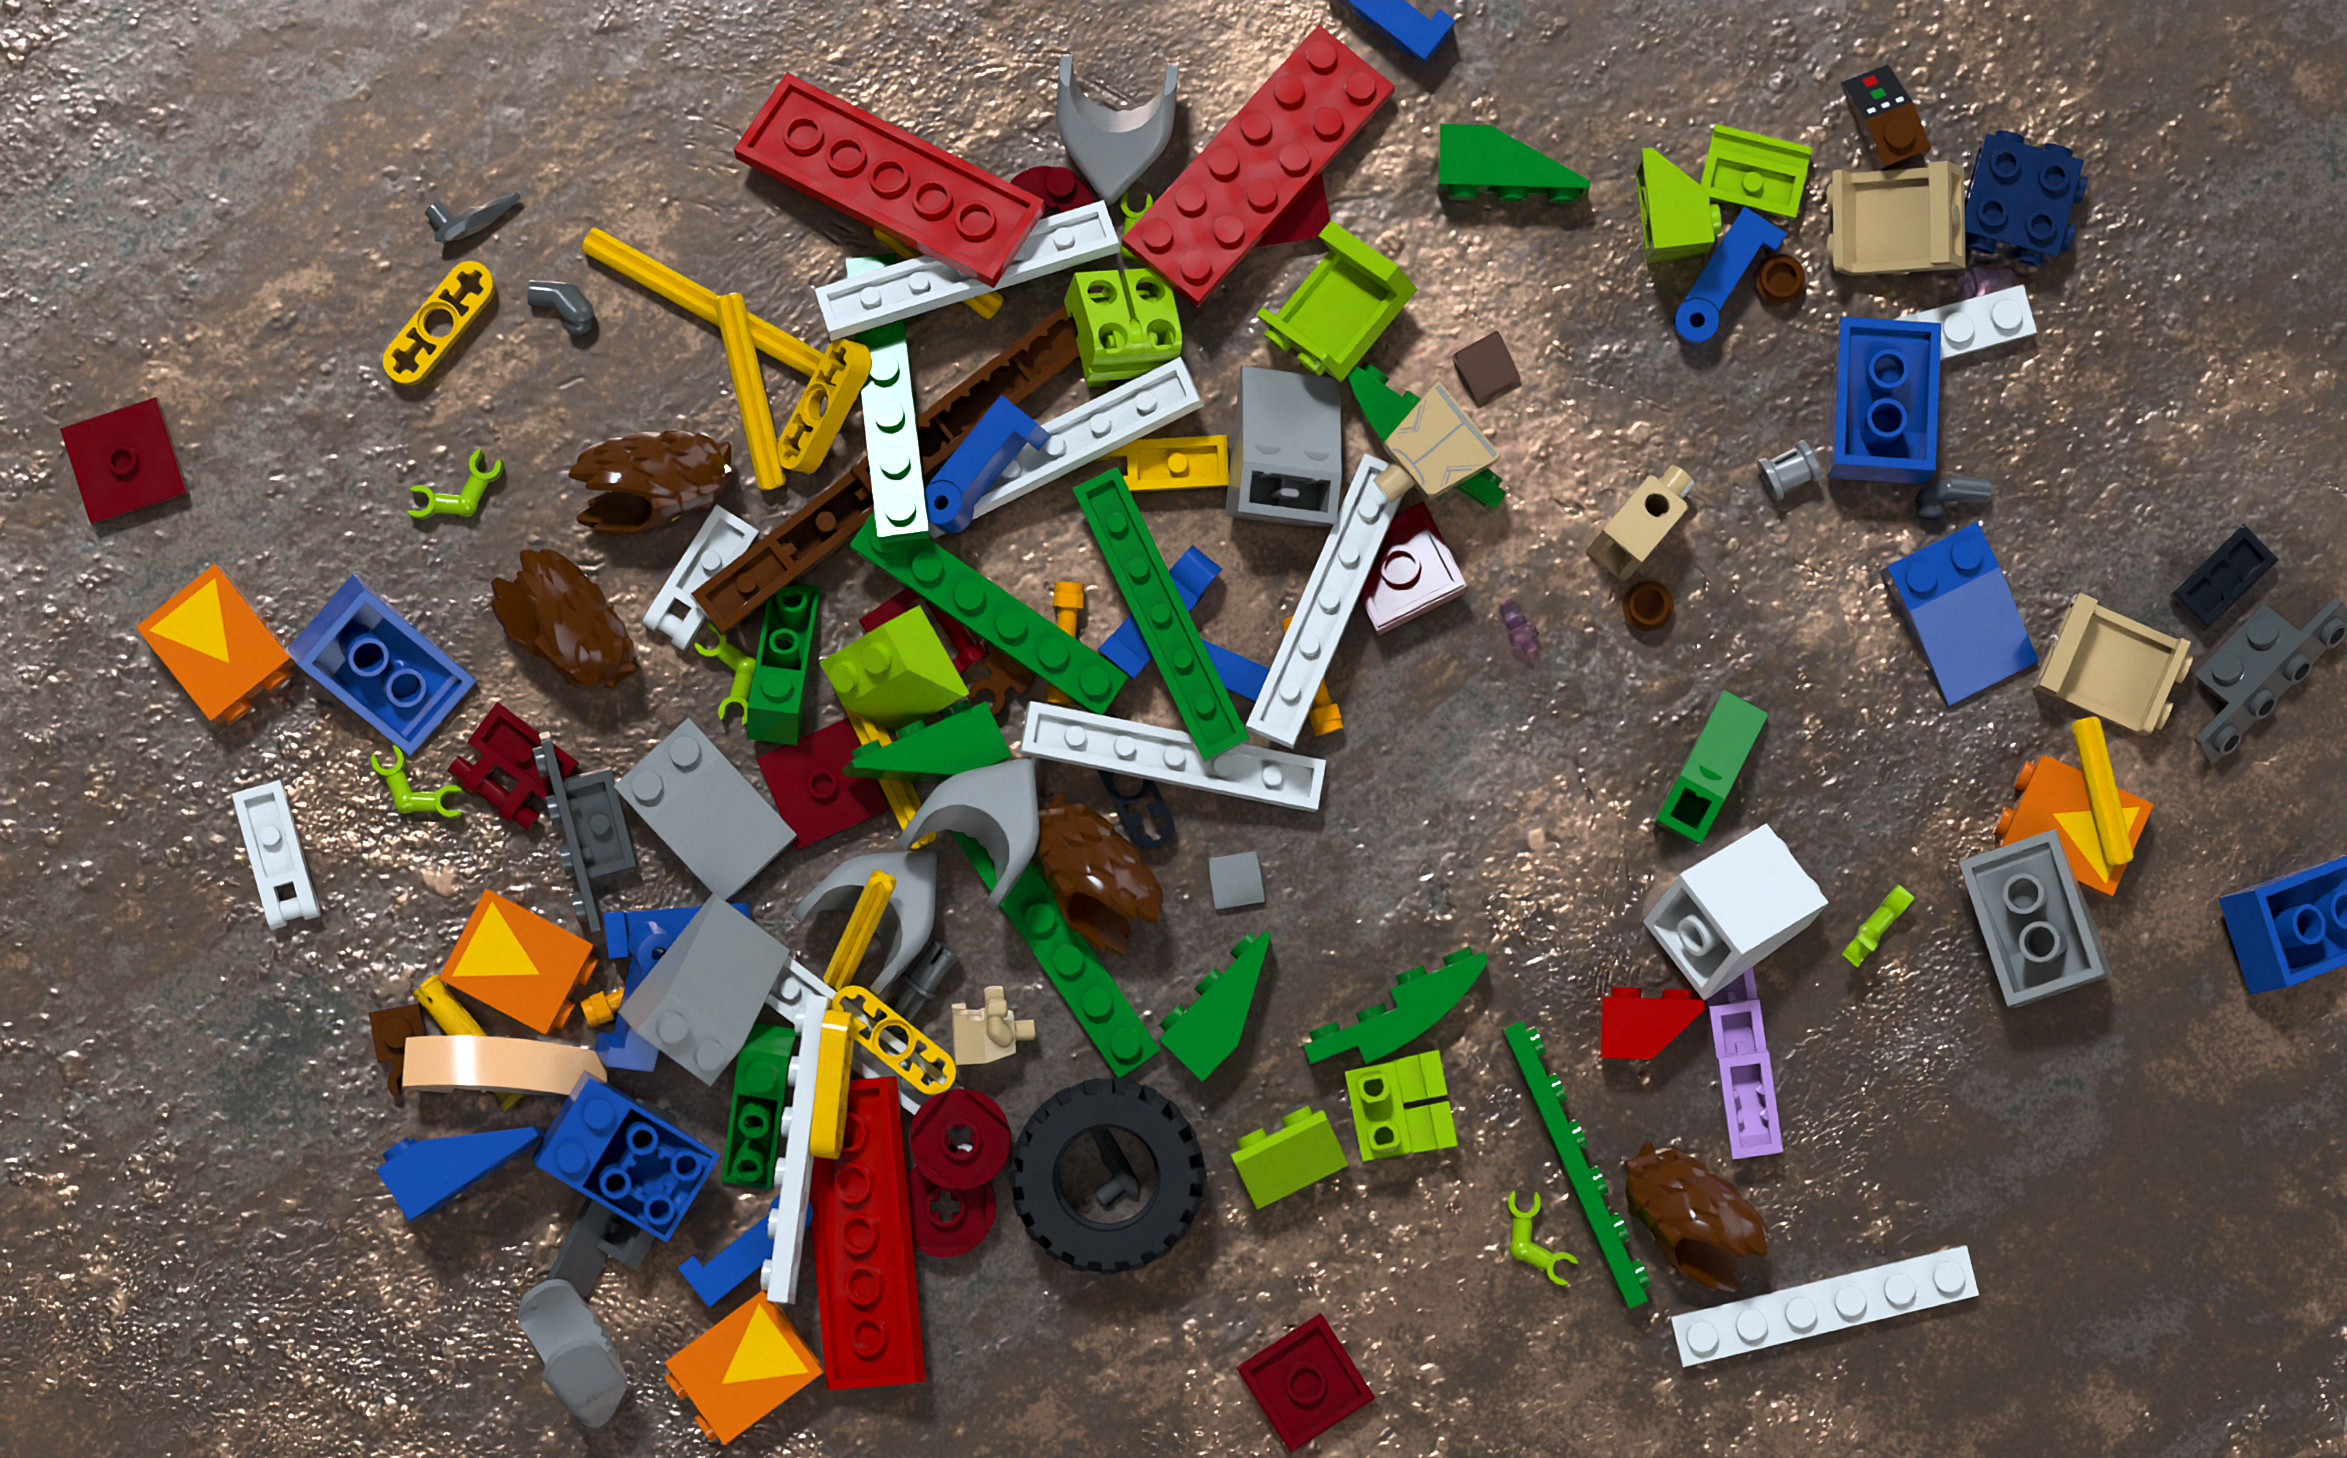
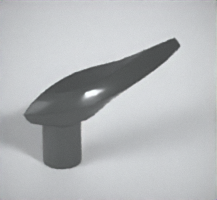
M514 192L482 206L471 207L456 217H453L444 205L437 201L426 209L425 215L438 229L434 237L435 241H455L468 237L494 222L516 203L521 196L519 192Z
M1107 1127L1091 1130L1090 1132L1100 1150L1101 1161L1113 1175L1095 1191L1097 1197L1108 1207L1125 1192L1130 1196L1138 1195L1139 1187L1136 1176Z

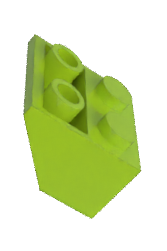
M1307 1105L1281 1118L1285 1128L1267 1136L1264 1129L1260 1128L1235 1140L1239 1150L1230 1155L1257 1210L1349 1165L1323 1110L1312 1113L1310 1106Z

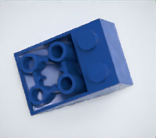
M584 1070L531 1157L537 1167L667 1243L719 1159L720 1154L627 1094Z

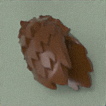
M669 430L662 433L634 432V434L625 437L607 439L585 449L580 453L578 463L571 468L569 477L586 482L585 487L589 490L610 492L588 500L589 508L576 516L578 523L594 528L596 533L602 535H632L671 523L686 513L709 509L719 498L735 471L731 465V444L729 442L718 444L703 431L694 433Z
M531 549L520 551V561L523 571L517 572V579H515L514 584L498 577L492 580L491 585L495 598L491 602V607L498 622L504 628L505 634L522 649L560 674L567 684L576 688L614 689L620 681L638 670V665L633 660L634 641L629 638L624 621L614 611L613 605H608L598 584L592 583L578 566L557 551L551 549H541L539 552Z
M1059 793L1047 809H1038L1039 838L1031 862L1046 877L1057 907L1069 927L1075 932L1077 931L1097 950L1103 951L1106 949L1124 956L1129 953L1126 938L1132 935L1127 919L1135 921L1137 916L1149 923L1156 924L1159 917L1158 906L1161 907L1164 902L1162 889L1152 870L1140 857L1138 850L1114 830L1113 824L1091 810L1088 805L1080 803L1066 804L1063 794Z
M1647 1140L1636 1158L1624 1162L1626 1171L1625 1194L1628 1202V1212L1648 1228L1653 1236L1654 1243L1671 1261L1677 1271L1710 1291L1719 1288L1735 1292L1740 1288L1733 1274L1738 1267L1730 1254L1740 1258H1747V1253L1758 1257H1766L1768 1254V1245L1765 1238L1769 1232L1764 1219L1752 1204L1738 1193V1189L1733 1184L1708 1170L1703 1162L1684 1152L1678 1151L1676 1147L1655 1150L1651 1141Z

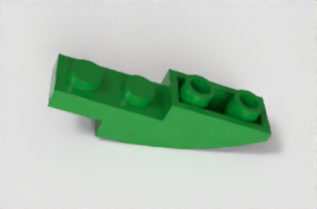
M1366 362L1363 363L1361 368L1355 365L1345 377L1350 394L1361 417L1379 445L1383 448L1387 438L1420 402L1421 398L1407 390L1403 396L1399 395L1386 386L1389 378ZM1488 468L1454 487L1492 514L1507 493L1499 487L1503 480ZM1446 492L1436 497L1435 499H1437L1440 502L1446 494Z
M1469 946L1442 957L1446 967L1427 974L1424 966L1421 965L1396 975L1398 986L1389 989L1396 1009L1387 1012L1383 1002L1356 1013L1359 1021L1358 1024L1340 1030L1336 1021L1308 1032L1312 1042L1302 1047L1309 1064L1357 1046L1365 1065L1415 1039L1440 1020L1473 985L1488 962L1485 951L1474 955Z

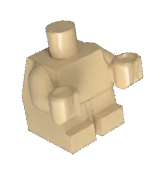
M989 986L984 989L985 1008H980V1010L967 1009L965 1003L951 1004L955 1065L988 1063L1016 1053L1015 1041L1035 1040L1034 1020L1014 1021L1013 1011L1007 1010L1003 986Z

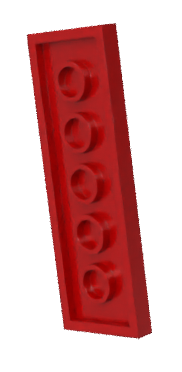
M1319 24L1122 237L1121 245L1198 308L1395 92V85Z
M787 72L734 148L737 160L992 288L996 286L1046 210L1043 199Z
M889 1076L851 1080L849 1083L844 1140L838 1159L814 1157L809 1201L813 1207L811 1229L827 1390L925 1382L897 1077Z

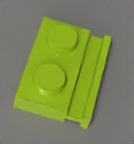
M1715 124L1700 185L1709 192V199L1711 201L1740 208L1745 206L1752 211L1794 221L1797 216L1813 147Z

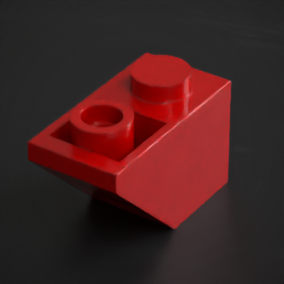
M1611 987V997H1599L1597 1058L1653 1059L1704 1011V1000H1693L1692 990L1662 989L1661 999L1641 998L1642 988Z

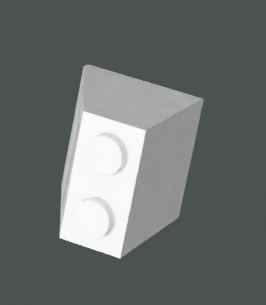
M1766 823L1681 873L1643 922L1702 999L1706 1000L1807 928L1829 902L1822 895L1817 883L1807 876L1790 854L1784 841L1778 838Z

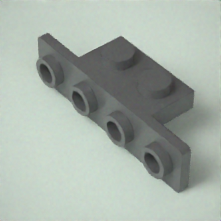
M2336 597L2333 598L2301 631L2297 630L2264 603L2194 674L2201 686L2226 705L2195 738L2198 748L2208 762L2214 764L2222 755L2225 756L2233 752L2241 742L2242 735L2257 720L2266 718L2274 710L2278 699L2292 684H2298L2303 681L2310 673L2313 663L2328 648L2336 647L2347 634V610L2340 600Z
M549 731L540 733L539 737L542 746L532 750L540 778L546 776L551 778L555 795L545 797L552 826L563 824L567 844L558 846L565 875L576 873L580 892L571 894L577 921L578 924L588 921L592 934L601 932L588 879L637 866L618 792L614 787L615 781L611 767H606L561 779Z
M642 1099L636 1100L674 1125L676 1121L674 1114ZM587 1196L547 1276V1280H566L576 1288L582 1297H587L608 1255L639 1270L646 1253L652 1246L655 1236Z

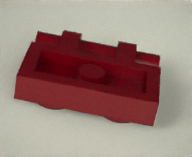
M499 702L494 705L467 741V743L483 754L477 763L473 766L459 755L447 770L462 782L460 787L471 796L477 793L498 809L497 815L507 823L513 820L527 831L534 826L540 817L538 813L525 804L530 795L534 792L545 801V797L555 795L550 776L540 778L532 750L542 746L539 737L540 733ZM552 742L561 779L568 778L580 763ZM496 765L519 781L511 793L489 778Z

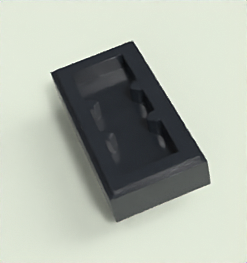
M2242 524L2169 595L2205 631L2279 559L2245 524Z

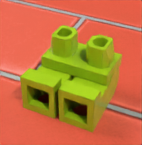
M1150 268L1125 269L1121 278L1118 270L1074 273L1064 298L1068 317H1074L1078 330L1076 341L1082 361L1081 366L1086 385L1089 388L1104 387L1111 380H1134L1180 357L1182 333L1172 286ZM1140 283H1152L1150 290H1136V286ZM1092 286H1104L1102 293H1088V289Z
M1439 1050L1345 1071L1362 1162L1458 1146L1449 1101L1404 1109L1403 1103L1448 1095Z

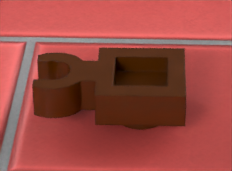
M994 648L982 662L993 673L988 679L976 681L970 687V694L967 697L973 701L979 692L983 690L992 691L996 696V701L990 707V711L993 717H995L1003 710L1006 703L1005 693L1010 687L1022 696L1037 677Z
M420 1003L369 1012L377 1063L392 1061L393 1069L388 1076V1088L393 1096L401 1095L399 1081L403 1076L406 1038L427 1036Z

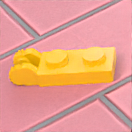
M1226 435L1134 440L1093 460L1094 462H1105L1111 459L1127 458L1128 475L1123 476L1130 492L1228 487L1229 471Z

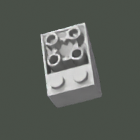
M1241 366L1225 516L1320 529L1335 525L1337 523L1342 476L1340 381L1336 378Z

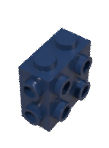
M1996 130L1995 135L1986 134L1979 143L1966 191L1965 248L1983 254H1994L1995 249L2014 254L2013 260L2017 263L2042 268L2044 262L2051 264L2059 256V252L2067 253L2070 248L2075 224L2068 223L2072 204H2081L2088 182V176L2081 174L2084 160L2072 157L2073 150L2070 148L2045 143L2042 149L2023 144L2025 137L2005 130Z

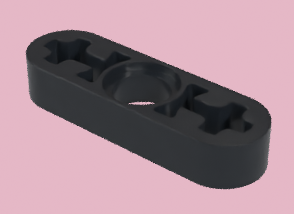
M1104 713V714L1102 715V716H1107V717H1112V718H1117V719H1119L1118 717H1116V716H1114V715H1112V714H1106V713ZM1096 769L1132 840L1138 846L1148 850L1159 849L1165 846L1173 835L1174 821L1155 782L1143 778V786L1136 795L1123 796L1116 791L1113 785L1116 773ZM1149 793L1153 794L1156 802L1146 804L1147 809L1154 819L1162 816L1166 823L1160 828L1162 837L1154 841L1149 834L1142 837L1138 834L1137 829L1143 825L1138 810L1136 809L1129 816L1124 809L1125 805L1139 803Z

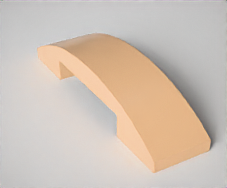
M487 1036L407 1037L404 1050L402 1089L453 1093L454 1088L553 1096L554 1102L564 1103L584 1070L607 1083L608 1066L603 1064L595 1051L556 1043Z

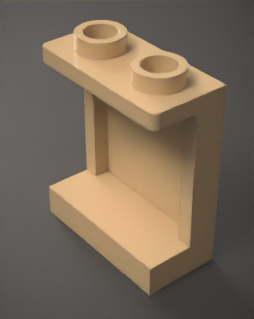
M1950 161L1928 162L1929 167L1860 173L1833 170V184H1829L1827 188V205L1830 213L1833 214V233L1829 235L1827 240V253L1834 270L1849 276L1965 268L1964 168Z
M2079 592L2072 596L2033 689L2142 737L2150 735L2154 728L2162 730L2173 706V702L2166 700L2174 682L2179 684L2183 682L2193 660V656L2186 654L2191 642L2184 638H2172L2097 605L2098 600Z

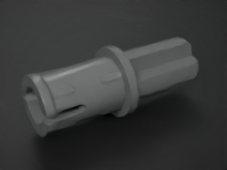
M935 938L910 975L904 973L902 979L905 982L888 1004L891 1009L910 1024L929 999L933 1001L936 999L937 995L934 991L955 962L960 959V956L954 950L949 951V946ZM885 1012L880 1015V1021L887 1017ZM898 1025L886 1027L898 1035L906 1032Z

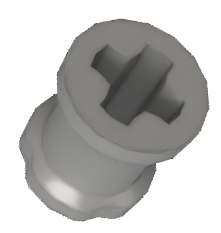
M1804 439L1795 443L1794 449L1771 460L1766 458L1757 460L1762 480L1775 501L1783 499L1784 492L1809 480L1816 482L1823 478L1819 464Z

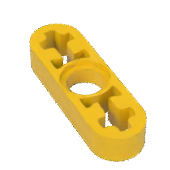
M465 261L456 265L388 345L383 355V366L388 376L396 383L404 386H413L422 382L491 301L495 293V280L484 265L476 261ZM479 273L483 275L479 281L483 291L478 296L472 292L465 296L460 304L469 310L464 316H461L451 303L442 300V298L449 292L456 300L464 289L460 282L461 277L466 274L468 277L473 278ZM446 310L452 315L453 327L446 336L433 337L427 333L425 321L431 312ZM417 330L420 337L426 343L437 348L429 355L423 347L414 359L419 365L418 369L414 373L406 369L399 374L396 370L400 364L395 357L400 351L408 355L416 348L418 343L410 337Z
M836 339L828 346L779 438L777 454L782 467L808 474L817 470L821 465L870 373L872 360L867 346L846 339ZM827 395V409L824 416L821 418V404L824 397Z
M854 985L844 987L834 995L830 1010L845 1012L846 1009L841 1005L842 1000L845 997L854 1000L861 995L866 1000L862 1008L870 1016L875 1018L879 1009L887 1014L885 1019L875 1025L869 1040L861 1035V1031L866 1029L868 1025L862 1020L855 1018L854 1039L918 1090L926 1094L935 1095L952 1087L957 1076V1067L953 1058L869 990ZM890 1025H898L908 1034V1046L904 1052L898 1055L885 1053L879 1044V1036L882 1030ZM919 1040L927 1046V1049L919 1055L931 1063L937 1061L938 1058L946 1063L942 1069V1072L947 1076L944 1083L941 1084L940 1082L933 1081L928 1086L922 1081L925 1075L924 1070L916 1063L912 1062L909 1071L900 1065L901 1062L907 1060L914 1053Z
M827 1010L823 1018L810 1133V1154L814 1157L838 1159L842 1150L855 1035V1015L852 1012Z

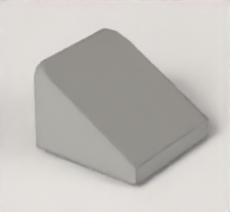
M1257 851L1207 859L1215 910L1265 902Z

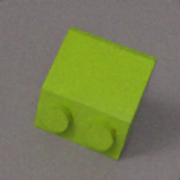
M1652 147L1642 148L1634 168L1646 263L1705 257L1714 242H1717V235L1722 234L1719 205H1710L1709 192Z
M920 605L879 626L819 662L844 707L894 731H898L919 720H924L970 694Z

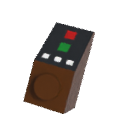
M1889 64L1841 82L1875 171L1894 170L1923 159L1931 150V146L1913 101Z

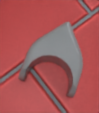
M1061 54L1056 107L1058 132L1065 149L1100 199L1104 200L1105 205L1110 206L1114 204L1165 150L1174 124L1179 64L1167 63L1165 80L1160 92L1145 106L1138 107L1132 111L1123 110L1116 112L1111 109H1103L1096 103L1089 101L1076 83L1073 55Z
M1030 757L968 770L942 782L929 795L907 824L897 844L908 850L925 834L946 829L954 832H964L968 837L977 839L979 844L987 849L995 865L997 882L985 903V906L995 912L1019 881L1036 850L1039 838V815L1033 760Z
M935 850L877 853L862 855L840 864L802 900L792 913V916L799 923H802L821 910L843 909L853 914L873 871L882 870L885 874L893 875L897 884L875 929L880 943L884 947V968L869 989L877 996H880L907 969L925 946L932 932L935 918L937 852Z
M562 1279L542 1282L523 1296L518 1308V1325L529 1337L545 1364L542 1380L573 1416L586 1427L598 1428L613 1417L629 1385L627 1374L623 1369L620 1358L616 1354V1349L613 1347L608 1332L576 1288L570 1282Z

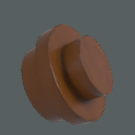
M1775 254L1767 257L1760 263L1755 273V287L1759 295L1772 304L1783 305L1794 301L1801 294L1805 286L1803 267L1795 258L1786 254Z
M1642 581L1633 585L1627 591L1623 600V613L1626 620L1634 628L1641 631H1655L1663 627L1671 618L1674 606L1670 592L1662 584L1655 581Z

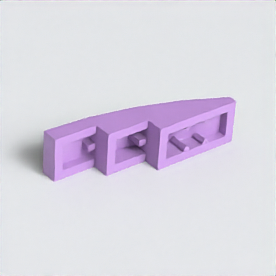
M1751 967L1705 1000L1732 1159L1783 1152L1769 1051L1766 1049L1760 1000L1757 998L1753 967Z

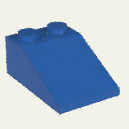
M1840 317L1828 431L1826 478L1927 485L1936 471L1941 323Z
M1978 522L1916 551L1880 571L1947 707L2038 662L2002 570Z
M354 573L287 648L299 667L410 756L477 681L475 677L398 609Z
M2347 854L2257 883L2218 898L2250 994L2287 988L2347 964Z
M528 1127L416 1141L415 1138L410 1140L406 1138L382 1154L386 1163L375 1170L409 1221L425 1218L541 1141L547 1131L544 1127Z

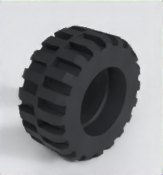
M1117 1077L1113 1079L1093 1078L1084 1080L1078 1084L1065 1087L1056 1092L1047 1101H1044L1029 1118L1016 1141L1010 1170V1187H1012L1014 1198L1013 1205L1017 1216L1021 1217L1026 1227L1025 1231L1033 1242L1037 1241L1046 1250L1045 1253L1057 1262L1061 1260L1072 1265V1269L1085 1273L1087 1270L1101 1272V1275H1116L1117 1272L1131 1270L1132 1272L1146 1267V1264L1156 1259L1160 1260L1169 1253L1190 1229L1199 1210L1205 1181L1202 1149L1197 1140L1195 1130L1181 1113V1109L1170 1099L1168 1100L1159 1094L1156 1089L1145 1084L1141 1085L1131 1082L1129 1079ZM1109 1127L1127 1131L1142 1141L1153 1158L1156 1170L1153 1194L1144 1208L1127 1220L1117 1223H1099L1089 1220L1070 1206L1061 1189L1060 1166L1066 1150L1079 1136L1093 1129Z

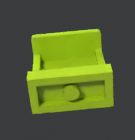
M1330 221L1318 235L1330 249L1276 315L1261 307L1256 316L1267 327V330L1263 333L1264 337L1284 353L1293 348L1299 353L1296 357L1297 360L1313 374L1320 377L1326 371L1342 382L1418 289L1398 265L1333 221Z

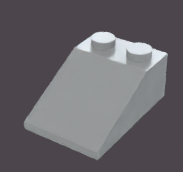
M689 717L614 785L616 790L704 885L726 902L799 837Z
M2057 829L1959 861L2007 1007L2018 1008L2113 976L2097 927Z
M713 892L620 1008L618 1013L636 1033L711 1086L742 1048L790 950Z

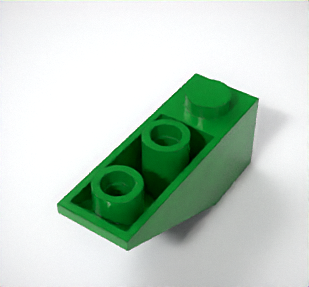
M1440 124L1438 131L1437 191L1448 192V199L1476 200L1478 199V193H1498L1499 201L1524 202L1528 200V194L1548 195V202L1576 203L1578 202V196H1587L1589 192L1590 180L1492 125Z
M790 583L766 603L747 706V739L798 745L821 591L819 586Z
M1723 690L1654 816L1652 823L1695 847L1700 845L1725 801L1768 713Z
M964 700L941 711L942 721L926 727L922 719L896 731L895 733L899 740L882 747L877 739L851 751L854 760L850 761L841 770L846 777L942 783L952 776L968 770L1003 763L1012 755L987 702L984 701L971 707L968 700Z
M1266 930L1258 938L1250 931L1229 952L1236 959L1223 974L1215 967L1194 988L1201 996L1190 1008L1186 1010L1179 1004L1159 1024L1165 1031L1159 1038V1041L1201 1082L1238 1046L1271 936Z
M754 1022L742 1048L738 1051L721 1182L767 1190L772 1188L781 1137L782 1117L789 1091V1065L795 1052L797 1037L795 1029Z

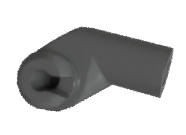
M529 281L528 305L556 307L566 319L565 329L572 334H585L591 329V319L594 317L593 305L576 285L564 282Z
M1948 476L1921 488L1915 500L1919 502L1918 516L1926 520L1942 519L1945 515L1944 503L1950 501L1986 503L1991 495V484L1987 478Z

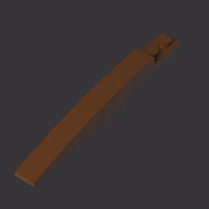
M1065 304L916 417L923 483L944 466L1000 395L1004 396L1016 407H1020L1081 358L1076 341L1078 330L1074 317H1068ZM868 455L852 466L850 472L690 594L691 599L721 636L798 577L802 578L857 535L874 510Z

